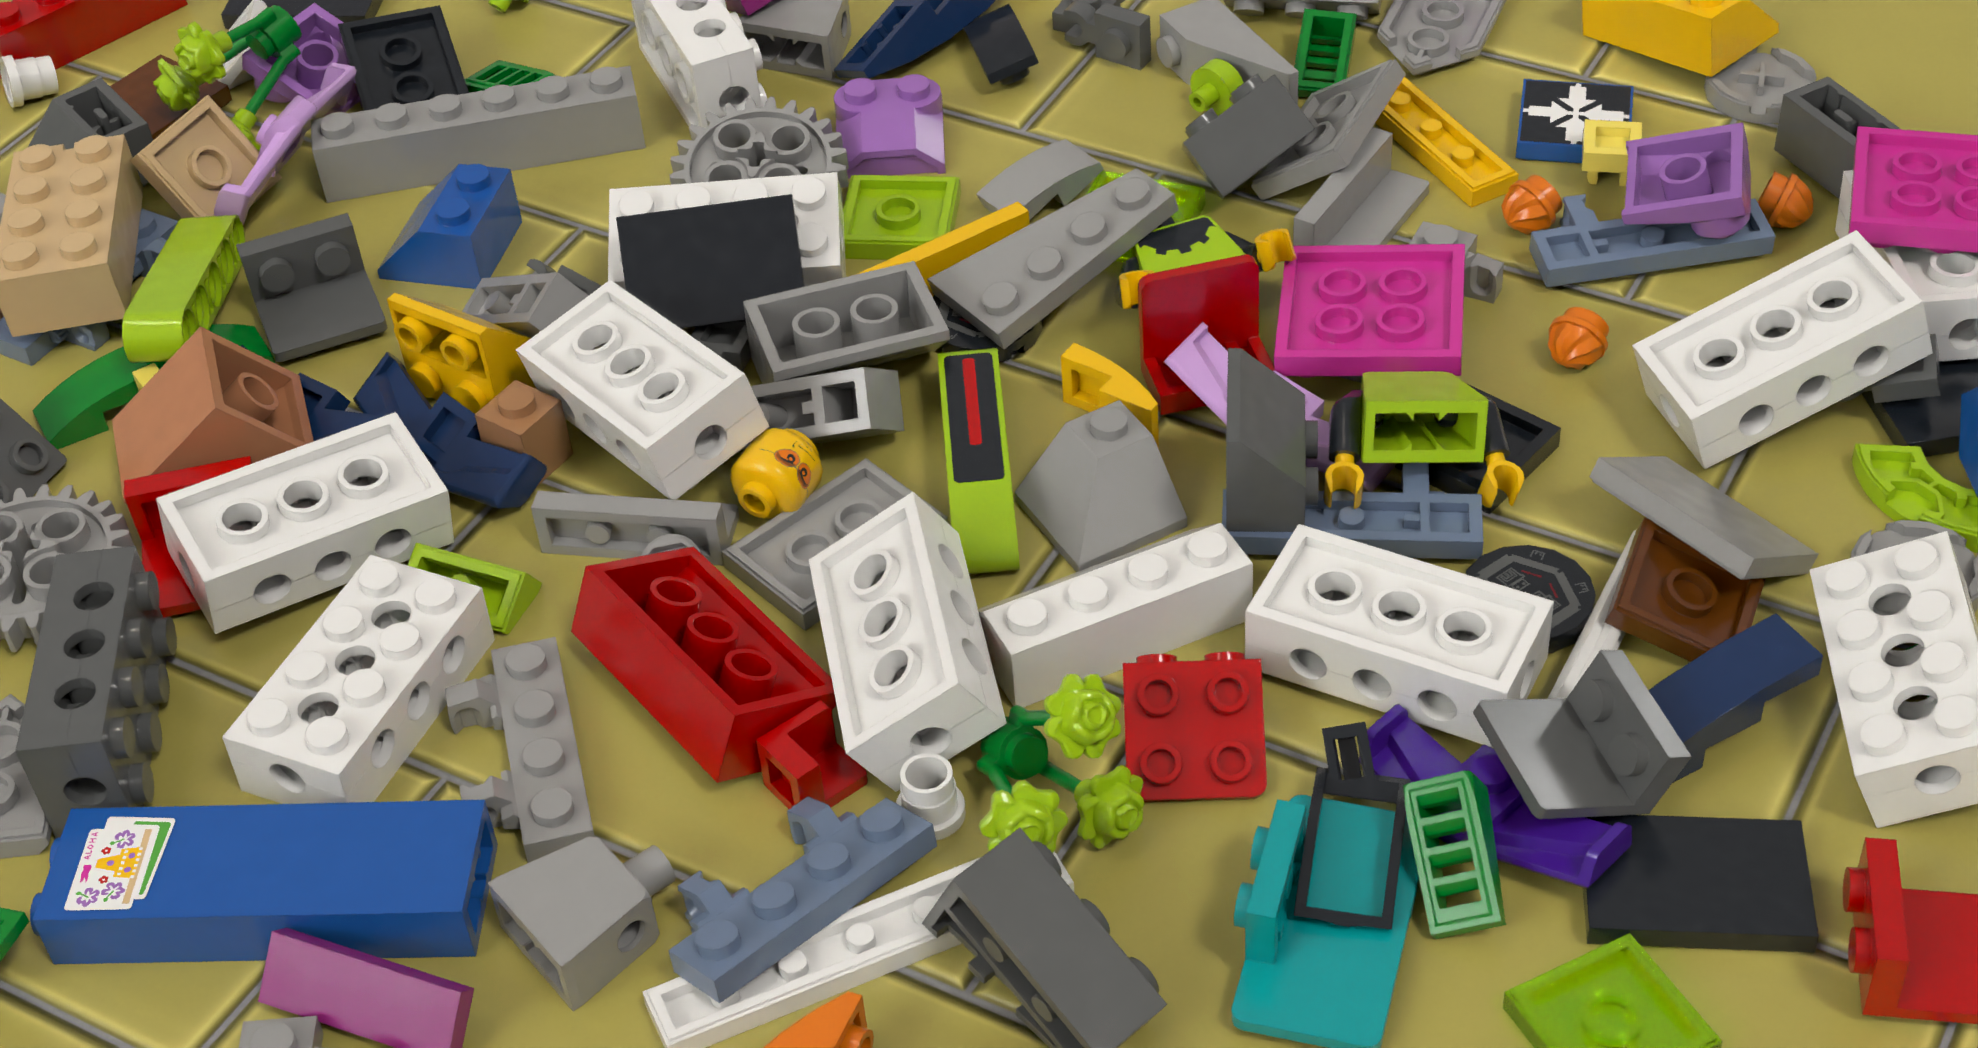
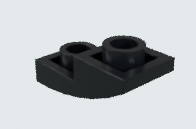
M1009 4L974 19L964 27L968 40L990 84L998 81L1002 85L1014 83L1030 73L1029 67L1039 63L1019 20Z

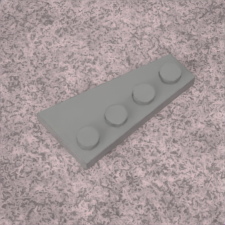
M1136 168L935 274L927 280L936 297L1002 349H1006L1176 213L1179 208L1175 194Z

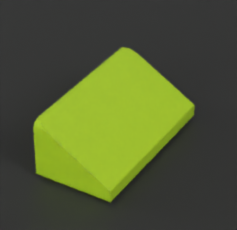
M420 543L415 544L408 566L482 587L492 629L495 632L506 635L511 632L533 602L542 585V582L526 572Z

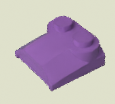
M313 3L296 15L293 19L300 27L302 37L294 45L300 50L301 54L287 65L266 99L278 103L291 102L297 95L308 99L321 91L326 68L331 63L348 65L338 24L344 22L316 3ZM249 49L242 54V67L244 71L254 77V86L257 90L277 58L271 56L264 60ZM354 82L346 105L343 107L336 103L324 116L335 112H346L359 102Z
M919 74L878 80L856 78L848 81L836 91L834 95L836 132L841 133L843 148H846L848 179L851 178V175L946 173L943 101L940 86L935 81Z
M1743 122L1626 141L1628 154L1625 209L1621 213L1624 224L1690 223L1696 234L1714 239L1730 237L1747 224L1751 212V170L1748 141Z

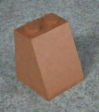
M201 326L112 419L124 503H126L124 498V480L251 456L252 462L255 463L314 442L300 375Z

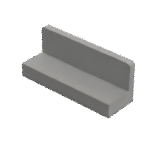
M1372 127L1349 165L1333 172L1295 215L1293 246L1386 245L1429 193V181L1391 169L1393 133Z
M537 491L531 506L542 553L627 559L641 556L646 546L657 537L666 534H680L691 539L704 557L713 565L724 566L722 551L731 545L739 520L737 505L718 502Z

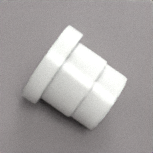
M12 55L0 57L1 79L7 100L12 108L23 106L24 100L58 93L57 75L49 55L14 60Z
M922 753L908 759L900 770V794L896 803L932 823L936 840L952 835L963 824L966 810L965 800L962 792L956 787L950 762L943 756L934 753Z

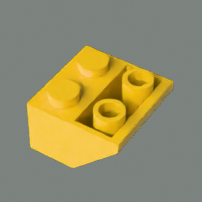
M395 292L387 298L394 324V333L399 342L406 371L424 397L438 400L441 394L445 392L476 414L514 380L537 389L516 352V349L530 340L531 337L443 304Z

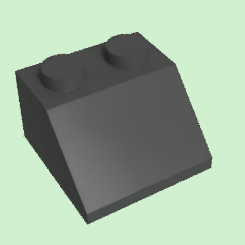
M1228 348L1227 531L1294 532L1298 524L1305 526V506H1318V467H1306V459H1317L1318 420H1305L1304 393L1243 349Z

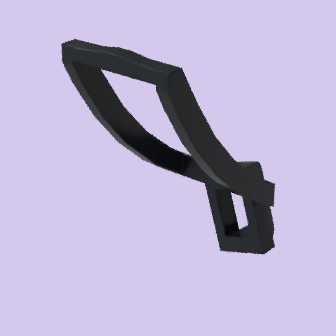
M1365 721L1322 728L1328 768L1317 767L1294 916L1323 920L1340 926H1366L1392 930L1406 818L1403 785L1410 783V779L1375 775ZM1356 736H1357V741H1358V747H1359V753H1360V758H1361V764H1362V770H1363V775H1364V777H1362V775H1361L1359 757H1358L1357 746H1356V740H1355V737H1356ZM1335 740H1338L1344 780H1342ZM1324 794L1396 804L1382 917L1307 906Z

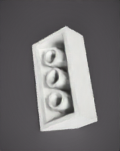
M1217 523L1185 531L979 608L978 611L995 679L1013 706L1026 707L1044 700L1047 696L1057 692L1063 677L1067 674H1077L1082 679L1088 674H1098L1100 677H1104L1122 670L1123 663H1136V658L1139 656L1163 654L1245 622V610L1253 599V563L1223 524Z

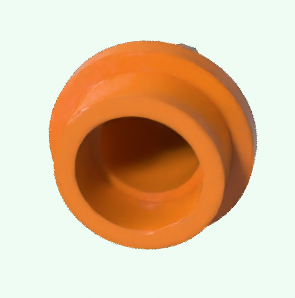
M1774 171L1758 200V204L1771 228L1797 227L1808 220L1813 213L1814 201L1812 192L1798 178L1799 176L1791 173L1788 178Z
M1531 175L1525 181L1517 180L1509 187V191L1505 195L1501 206L1503 217L1508 226L1513 230H1518L1528 235L1536 230L1550 228L1556 221L1555 214L1562 209L1563 204L1560 195L1547 180L1538 175Z
M1582 307L1568 308L1563 316L1555 318L1549 327L1548 347L1552 358L1566 368L1572 367L1578 370L1596 362L1603 357L1608 348L1606 337L1609 334V327L1601 316L1589 309Z

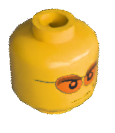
M770 428L753 439L737 458L731 468L730 481L740 505L746 512L758 518L773 519L782 512H794L802 507L808 497L819 486L823 468L816 446L805 434L789 428Z

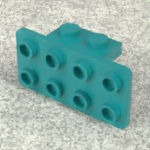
M1297 795L1291 798L1290 801L1277 799L1270 827L1258 826L1255 832L1250 858V869L1257 870L1254 884L1242 882L1237 895L1234 926L1245 928V961L1232 1004V1023L1236 1028L1243 1031L1326 1048H1381L1419 884V875L1407 816L1405 818L1392 930L1366 926L1347 927L1323 920L1294 916L1312 796ZM1323 798L1307 906L1382 917L1395 811Z

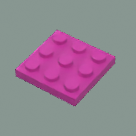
M1858 126L1854 149L1848 234L1857 230L1875 248L1904 246L1928 248L1933 252L1942 254L1957 251L1978 253V135Z
M1465 244L1293 246L1297 259L1284 262L1274 351L1275 371L1283 376H1299L1303 378L1316 376L1362 377V374L1366 372L1444 371L1455 376H1461Z

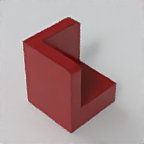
M822 700L756 739L764 785L788 809L807 796L828 804L831 808L868 783L866 769L848 756L846 751L837 743L832 709Z

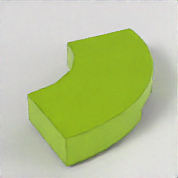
M1855 444L1852 456L1855 475L1866 495L1883 513L1894 521H1924L1951 529L1967 540L1965 546L1967 549L1978 553V498L1974 489L1965 488L1942 477L1928 464L1919 446Z

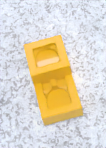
M1073 343L1061 355L1063 402L1092 412L1120 400L1153 435L1159 449L1158 403L1150 392L1136 378L1111 360L1086 347Z

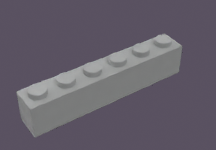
M631 66L619 68L601 67L590 73L566 77L548 76L537 82L513 86L495 85L478 92L460 95L442 94L430 100L407 104L388 103L377 109L353 113L335 112L323 118L311 120L312 152L327 203L439 184L458 164H482L487 167L508 168L511 171L646 148Z

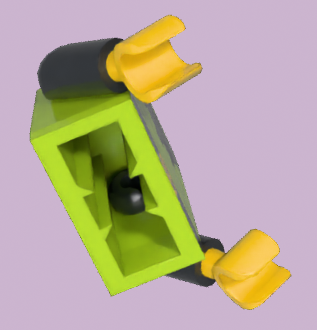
M1202 215L1176 222L1174 217L1171 216L1133 246V257L1122 264L1114 295L1115 300L1123 309L1139 308L1138 282L1143 276L1247 254L1253 256L1259 266V272L1271 271L1278 262L1297 259L1289 230L1280 228L1264 232L1255 238V243L1253 244L1228 231H1224L1212 217Z
M1366 372L1362 374L1361 390H1352L1336 401L1331 409L1328 457L1333 464L1326 470L1323 494L1324 503L1329 508H1331L1332 492L1338 489L1349 490L1354 494V509L1361 505L1364 473L1358 465L1354 464L1360 459L1362 463H1484L1487 465V471L1477 494L1482 495V505L1487 508L1492 507L1497 495V488L1507 494L1510 506H1514L1524 482V473L1515 463L1505 460L1510 455V450L1496 403L1490 397L1480 394L1449 372Z

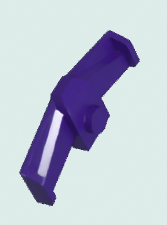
M1400 704L1394 705L1367 730L1375 775L1410 779L1411 783L1459 771L1473 772L1488 787L1498 861L1588 889L1632 845V826L1625 823L1616 822L1611 826L1585 817L1536 818L1523 800L1493 748L1483 744L1465 762L1461 763L1410 719L1408 711ZM1467 831L1439 837V840L1446 844L1469 840Z

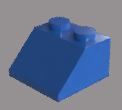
M458 164L419 202L377 270L379 278L476 289L482 278H490L522 223L511 169L487 167L482 164Z

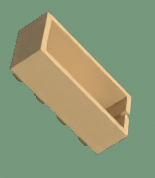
M124 134L109 137L101 135L88 136L75 142L72 149H65L64 144L54 146L37 144L27 147L23 151L14 152L0 224V308L12 337L123 319L125 311L130 304L144 189L137 168L129 161L133 157Z

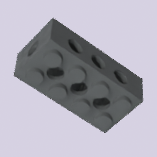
M136 546L58 554L55 557L15 750L55 838L61 837L70 809L144 807V803H151L154 797V778L150 764L152 752H159L162 746V730L158 714L160 703H166L169 699L170 685L166 663L167 657L176 653L177 635L172 618L163 617L159 608L160 596L156 575L153 571H145Z

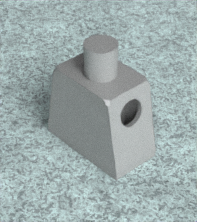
M773 0L751 15H742L740 17L746 38H754L759 46L763 60V69L833 80L836 76L833 70L841 62L851 36L848 0Z
M588 836L489 881L488 886L501 928L571 1010L575 1011L656 942L660 933L651 896L675 882L676 877L670 862L655 845L650 846L622 863L600 838Z

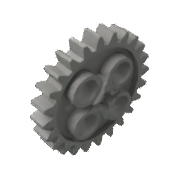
M770 96L764 107L757 108L754 100L750 97L746 100L745 110L737 111L731 103H726V116L722 118L707 112L705 115L708 126L704 128L691 124L689 126L691 140H678L679 155L672 156L670 159L673 173L669 174L671 184L837 172L842 202L841 188L848 187L847 151L846 148H843L841 133L832 132L831 120L829 118L817 121L814 107H810L798 114L796 100L793 99L783 109H780L776 106L775 98Z
M42 484L35 497L27 498L24 490L17 488L13 495V501L4 503L0 499V641L6 639L11 652H17L25 638L33 637L35 644H38L56 555L135 546L124 515L122 513L116 514L112 501L106 500L99 503L95 491L92 490L77 498L73 485H67L57 496H52L48 484Z

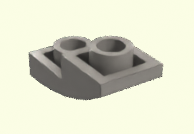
M1064 139L1044 146L1021 158L992 179L976 195L982 205L992 213L1018 201L1029 210V219L1031 220L1052 198L1063 206L1068 205L1104 168L1099 161Z

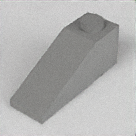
M1200 0L1159 15L1160 37L1156 42L1159 59L1165 67L1171 68L1186 84L1190 85V79L1195 70L1209 60L1217 58L1230 63L1238 71L1244 83L1256 74L1260 76L1263 82L1275 74L1298 105L1299 71L1219 0Z
M558 272L482 278L462 312L532 338L589 295Z
M860 367L751 386L770 426L767 429H794L805 434L814 444L905 431L898 371Z

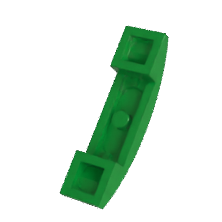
M240 324L211 325L209 331L239 346L244 345L251 352L275 363L273 355L255 326ZM123 346L81 368L60 383L32 410L44 437L59 450L108 431L109 428L103 412L128 403L139 392L132 372L152 363H155L160 370L167 361L132 363L127 358Z

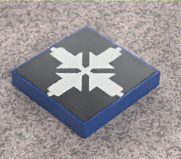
M1524 79L1516 158L1582 163L1585 119L1632 122L1634 86Z

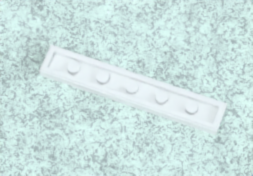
M1054 851L1053 855L1061 867V877L1074 891V882ZM980 858L851 908L721 1003H718L682 977L642 991L646 1008L664 1048L709 1047L962 944L949 930L936 938L922 922L950 882Z

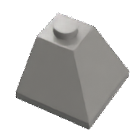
M1120 400L1066 422L1015 491V501L1076 572L1127 554L1187 527L1186 513L1153 435Z

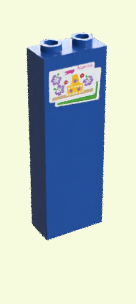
M485 800L70 809L61 837H57L52 843L50 870L42 893H37L33 898L30 909V922L34 934L41 937L53 964L266 961L271 932L282 928L293 929L379 958L476 957L489 893L488 882L492 878L498 843Z

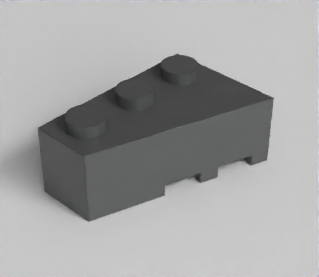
M1018 828L956 876L922 924L936 938L949 930L976 956L968 963V969L983 984L993 976H996L1022 1003L1016 1009V1016L1049 1048H1118L1167 1005L1159 995L1157 980L1145 964L1134 957H1128L1109 935L1110 927L1102 912L1089 900L1079 899L1061 877V867L1053 853L1044 844L1038 841H1031L1025 832Z

